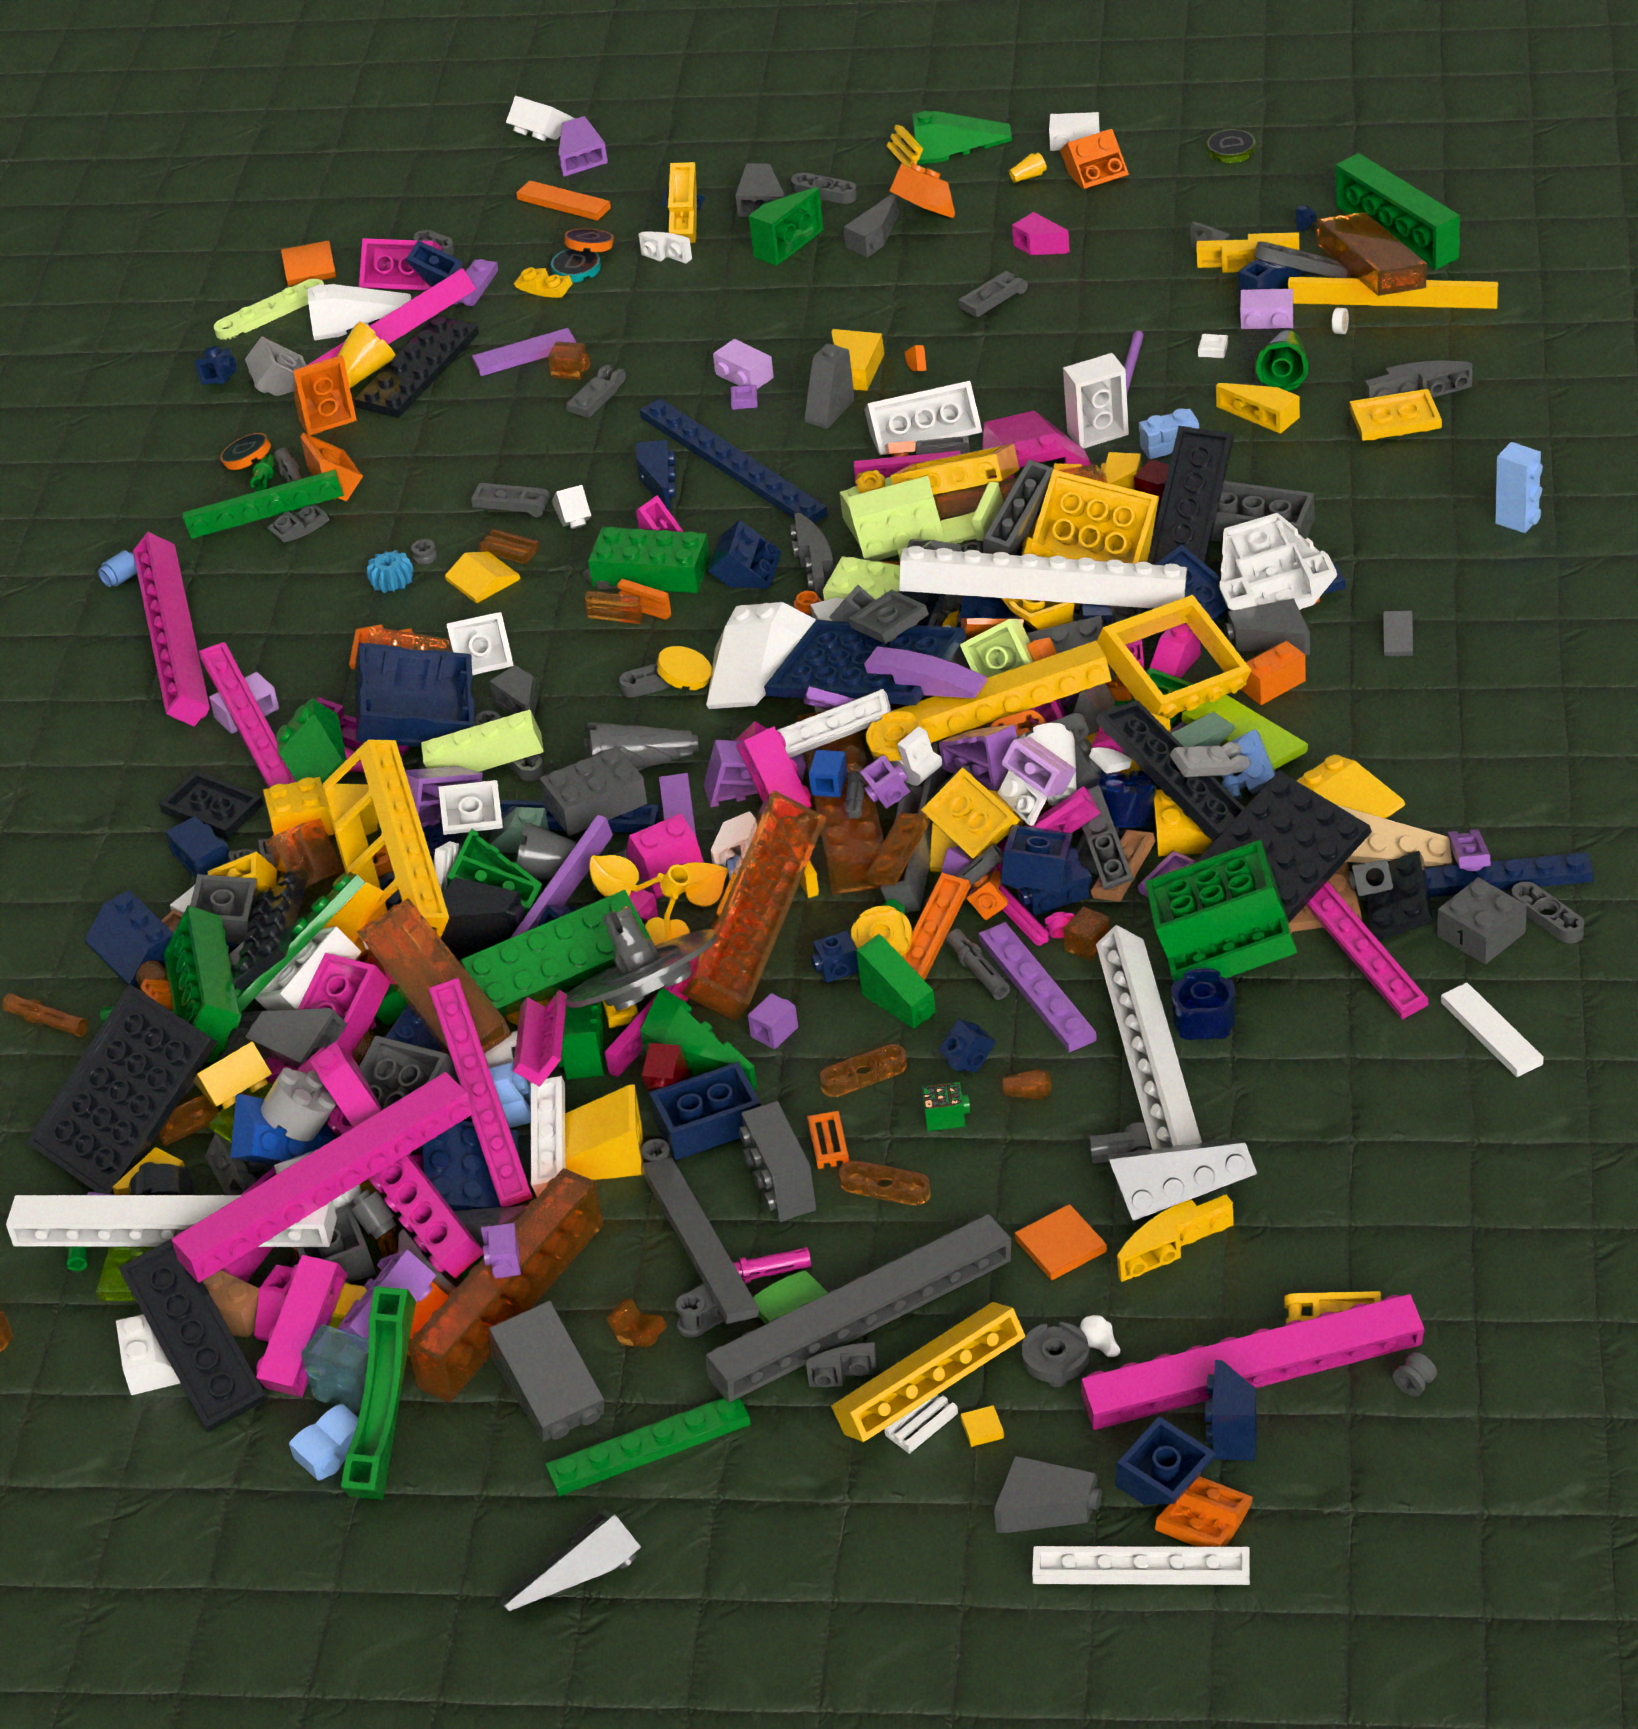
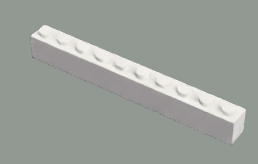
M912 546L902 550L899 591L1155 609L1185 597L1187 567H1180L1177 564H1166L1165 566L1152 565L1148 562H1138L1136 564L1123 563L1120 560L1094 561L1091 558L1076 560L1066 559L1062 556L1047 558L1037 557L1034 554L1017 556L1009 555L1005 552L988 554L977 550L959 552L948 548L930 550L920 546Z
M1115 925L1096 943L1151 1147L1152 1149H1160L1177 1145L1202 1143L1144 940Z
M15 1195L6 1226L13 1246L157 1247L242 1195ZM333 1201L258 1247H330L337 1220Z

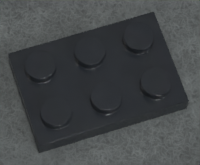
M197 770L159 804L161 813L181 821H186L196 816L203 824H209L214 834L226 839L264 805L261 795Z
M1420 851L1388 862L1393 889L1366 895L1370 931L1378 941L1433 922L1425 863ZM1378 868L1370 869L1366 874L1367 882L1372 886L1381 885L1384 881V873Z

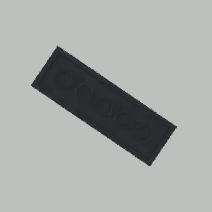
M435 315L354 399L356 408L399 418L479 334L478 325Z
M1178 426L1148 563L1155 565L1177 547L1183 545L1206 564L1234 440L1233 433Z
M1138 700L1102 711L1097 716L1095 721L1104 732L1123 749L1126 755L1131 757L1143 769V772L1163 790L1164 794L1170 797L1182 809L1183 813L1190 817L1213 842L1243 811L1244 807L1213 776H1183L1170 757V754L1174 748L1184 746Z
M302 867L293 873L288 871L278 880V885L271 890L269 888L264 889L256 897L255 900L257 902L251 912L252 918L247 925V935L243 939L244 945L239 952L240 958L235 966L236 971L232 981L240 991L287 956L309 877Z
M171 1239L118 1267L207 1432L267 1400L263 1389L203 1281L198 1283L178 1261Z

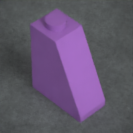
M585 116L562 123L558 155L563 177L608 163L605 142Z

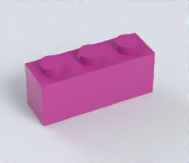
M774 726L736 744L773 825L812 807L810 802L811 794L808 788L802 785L797 775L799 773L795 761L789 758L785 750V739L779 731H776Z

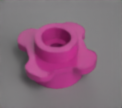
M1065 912L1053 913L1045 918V924H1047L1045 929L1052 938L1068 937L1074 932L1075 924L1072 920L1075 919V915Z

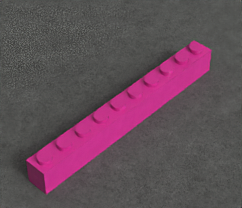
M147 531L134 548L133 554L165 712L167 715L195 727L198 721L207 715L210 705L175 544Z
M447 1072L442 1073L173 1237L171 1241L178 1261L198 1283L215 1274L225 1266L243 1257L251 1250L272 1239L277 1234L298 1223L311 1213L471 1116L472 1110L467 1092Z
M1411 1294L1404 1296L1391 1295L1380 1302L1369 1305L1366 1303L1356 1304L1349 1310L1342 1312H1325L1311 1320L1303 1322L1301 1320H1294L1283 1327L1272 1330L1266 1328L1259 1329L1251 1335L1241 1338L1228 1337L1214 1345L1206 1347L1201 1345L1193 1346L1185 1352L1175 1355L1162 1354L1151 1361L1140 1364L1135 1362L1127 1363L1117 1370L1109 1372L1096 1371L1081 1379V1396L1092 1429L1096 1430L1208 1401L1209 1396L1213 1397V1395H1207L1208 1374H1214L1215 1360H1223L1253 1387L1258 1388L1422 1345L1424 1326Z

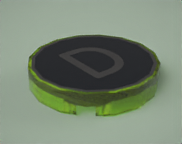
M1221 130L1212 134L1207 140L1208 155L1214 160L1215 157L1220 158L1221 162L1224 163L1244 161L1250 157L1251 153L1254 154L1255 138L1245 130Z

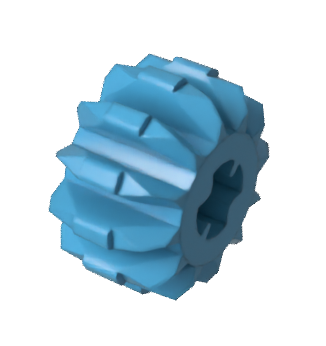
M397 550L389 553L385 551L384 554H375V558L368 560L367 577L374 590H382L383 593L387 591L395 593V590L405 589V585L412 583L413 566L406 553H398Z

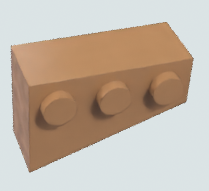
M219 1270L204 1279L203 1283L231 1334L248 1338L255 1331L259 1288Z

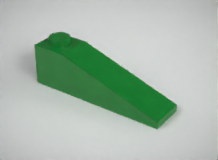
M665 988L659 990L640 1029L644 1054L647 1055L649 1043L680 1045L690 1074L697 1076L739 1062L755 1091L757 1089L754 1065L728 1041L721 1043L712 1032L713 1027L709 1023L704 1021L700 1024L690 1014L692 1008L685 1001Z

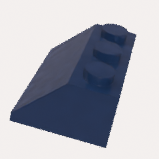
M127 890L103 904L85 938V943L127 985L130 984L135 987L142 983L144 979H149L166 969L163 953L173 932L130 890Z

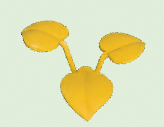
M592 855L589 862L592 881L597 890L605 897L622 890H626L628 896H630L631 890L638 892L660 882L662 893L670 897L664 919L654 917L645 924V928L654 945L690 933L684 921L679 919L670 920V915L678 896L685 892L687 899L691 903L702 907L711 906L719 900L728 873V868L710 863L676 864L671 866L665 875L659 873L657 877L636 885L639 880V872L636 866L624 857Z

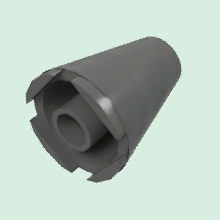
M525 823L522 832L525 839L519 845L516 864L538 881H551L577 842L532 823ZM590 869L588 870L583 879L589 878Z

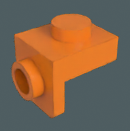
M997 869L974 883L967 896L969 902L985 920L991 918L1009 903L1007 898L998 889L1001 884L1002 875Z

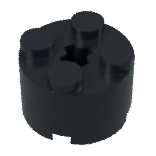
M147 1162L139 1167V1171L131 1178L129 1195H194L193 1180L189 1169L186 1167Z

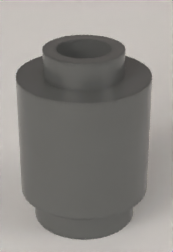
M367 1189L352 1200L355 1207L351 1209V1212L368 1235L371 1233L375 1239L397 1225L393 1219L395 1215L377 1191L371 1194Z

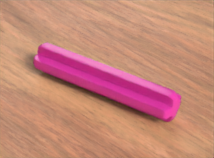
M1000 884L998 889L1009 901L1008 905L1002 910L1035 945L1042 946L1044 943H1048L1049 932L1004 885Z

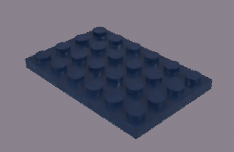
M816 620L764 688L767 696L781 698H804L805 692L810 686L854 699H859L884 689L887 693L889 704L917 705L924 696L921 686L895 684L891 674L867 673L864 665L866 660L876 647H885L922 653L949 661L960 647V644L966 639L964 628L915 625L899 634L893 641L884 644L851 628L849 622Z

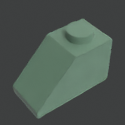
M516 807L502 819L503 828L492 829L488 844L494 845L501 853H518L519 845L525 839V836L522 835L525 823H532L549 831L545 808Z

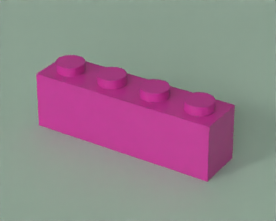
M301 1255L299 1263L294 1266L291 1273L290 1288L287 1295H284L280 1302L278 1320L276 1325L270 1329L268 1347L265 1355L259 1359L256 1368V1378L266 1389L303 1398L348 1275L338 1263Z

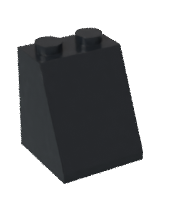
M454 877L443 893L449 919L435 950L436 959L441 962L461 960L510 939L524 919V907L521 904L519 892ZM430 927L431 935L433 933L434 927Z

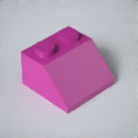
M681 813L629 835L626 855L636 866L643 882L657 877L659 873L665 875L669 868L676 864L704 863L696 835ZM660 882L647 887L651 893L655 894L656 900L665 896L661 891Z

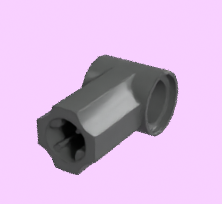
M1133 1123L1127 1126L1124 1132L1089 1136L1093 1164L1110 1162L1108 1154L1136 1152V1150L1145 1149L1152 1150L1145 1123Z

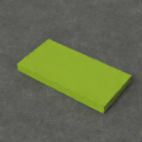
M1228 695L1222 696L1215 702L1208 701L1200 704L1194 710L1182 712L1181 721L1187 725L1211 712L1216 713L1233 724L1235 729L1220 744L1221 746L1256 729L1261 735L1274 770L1307 753L1308 743Z

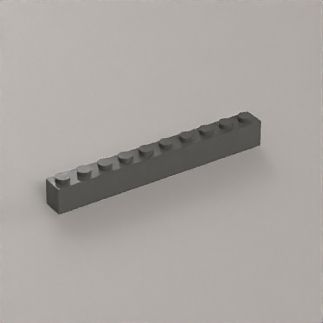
M989 1214L973 1220L967 1225L949 1234H944L939 1239L923 1247L914 1249L911 1253L895 1261L886 1263L883 1267L867 1275L858 1277L855 1281L843 1287L831 1290L826 1295L810 1303L803 1304L798 1309L782 1317L775 1318L770 1323L752 1332H747L724 1346L715 1348L712 1352L706 1354L707 1377L726 1401L730 1403L805 1365L807 1359L822 1352L841 1347L1010 1262L1011 1238Z

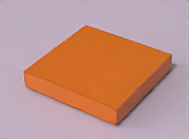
M1070 1204L1015 1232V1241L1051 1281L1107 1252V1244Z

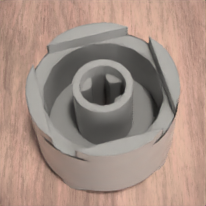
M283 1068L266 1095L260 1110L264 1119L273 1128L276 1129L280 1125L286 1129V1136L299 1141H311L320 1132L337 1103L316 1072L309 1071L306 1074L290 1068Z

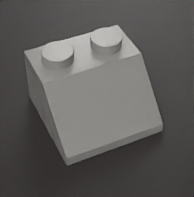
M262 336L245 358L249 373L254 381V386L262 393L269 392L275 396L294 392L293 370L306 366L303 356Z

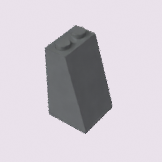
M551 1301L489 1328L491 1359L542 1442L551 1438L554 1440L562 1438L571 1429L581 1424L590 1425L604 1414V1398Z

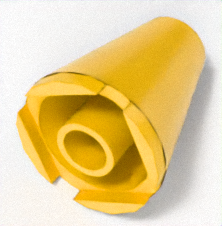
M361 321L354 325L337 355H342L344 358L350 388L392 361L396 356L392 348L383 339L380 340L375 335L376 332Z

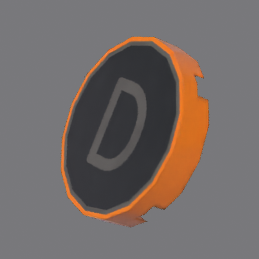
M574 229L567 231L564 236L566 247L580 252L584 251V248H590V252H604L610 250L614 243L612 234L597 229Z
M253 433L227 446L221 453L220 459L229 470L243 469L253 464L252 459L256 457L258 460L262 459L269 452L271 444L266 434Z

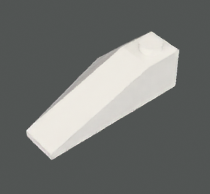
M319 284L309 287L308 303L314 340L346 335V330L353 328L359 321L369 326L368 323L371 321L380 320L409 302L411 294L336 284Z

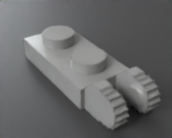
M1228 742L1222 747L1220 745L1177 747L1170 754V757L1184 777L1240 773L1251 764L1247 756L1239 755L1242 748L1235 742Z

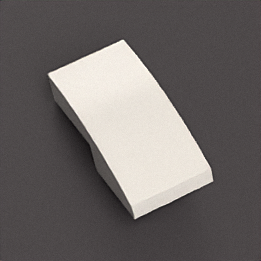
M649 231L639 233L643 256L660 262L669 257L685 264L692 259L690 239L687 237L665 232Z

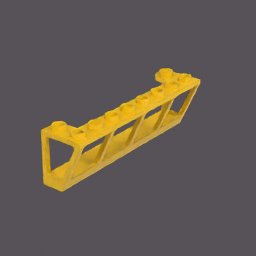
M368 739L322 784L321 788L346 874L349 872L355 873L362 880L381 889L372 856L384 845H386L395 879L383 890L380 899L362 929L367 949L372 948L376 952V956L385 964L388 962L426 960L430 964L448 922L449 915L396 740ZM361 760L368 784H336ZM375 809L382 833L369 846L359 812ZM399 889L407 916V923L394 934L385 901ZM418 927H434L427 947L411 952L410 948L405 944L408 940L405 938Z

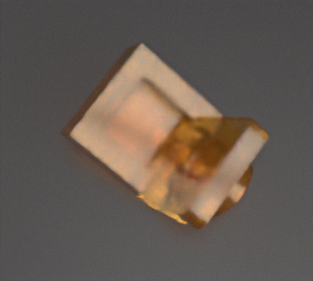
M625 1299L607 1317V1322L621 1345L647 1348L657 1341L658 1335L667 1327L662 1316L640 1313L632 1299Z

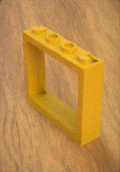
M1012 443L910 464L890 476L892 485L928 476L933 495L989 484V482L1003 481L1020 470L1015 445ZM997 475L996 478L989 479L990 476Z
M1194 595L1102 628L1097 639V643L1106 656L1107 663L1135 700H1138L1149 712L1165 718L1168 717L1169 719L1184 710H1194L1205 702H1215L1226 694H1236L1239 689L1246 686V681L1252 671ZM1187 623L1224 673L1163 695L1126 645Z

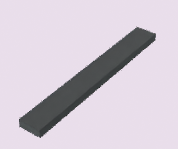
M673 1158L642 1163V1174L726 1324L759 1317L758 1305Z

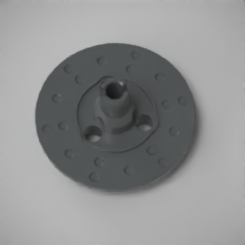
M628 906L622 907V910L618 913L614 910L603 916V923L606 924L607 933L615 948L613 960L615 964L595 974L571 990L565 999L566 1005L570 1008H576L605 1001L607 1006L614 1005L616 1011L628 1008L643 1000L644 995L663 986L675 985L692 976L690 961L709 949L717 941L718 936L715 930L707 929L688 933L654 945L652 941L643 936L635 917L631 913L632 910Z

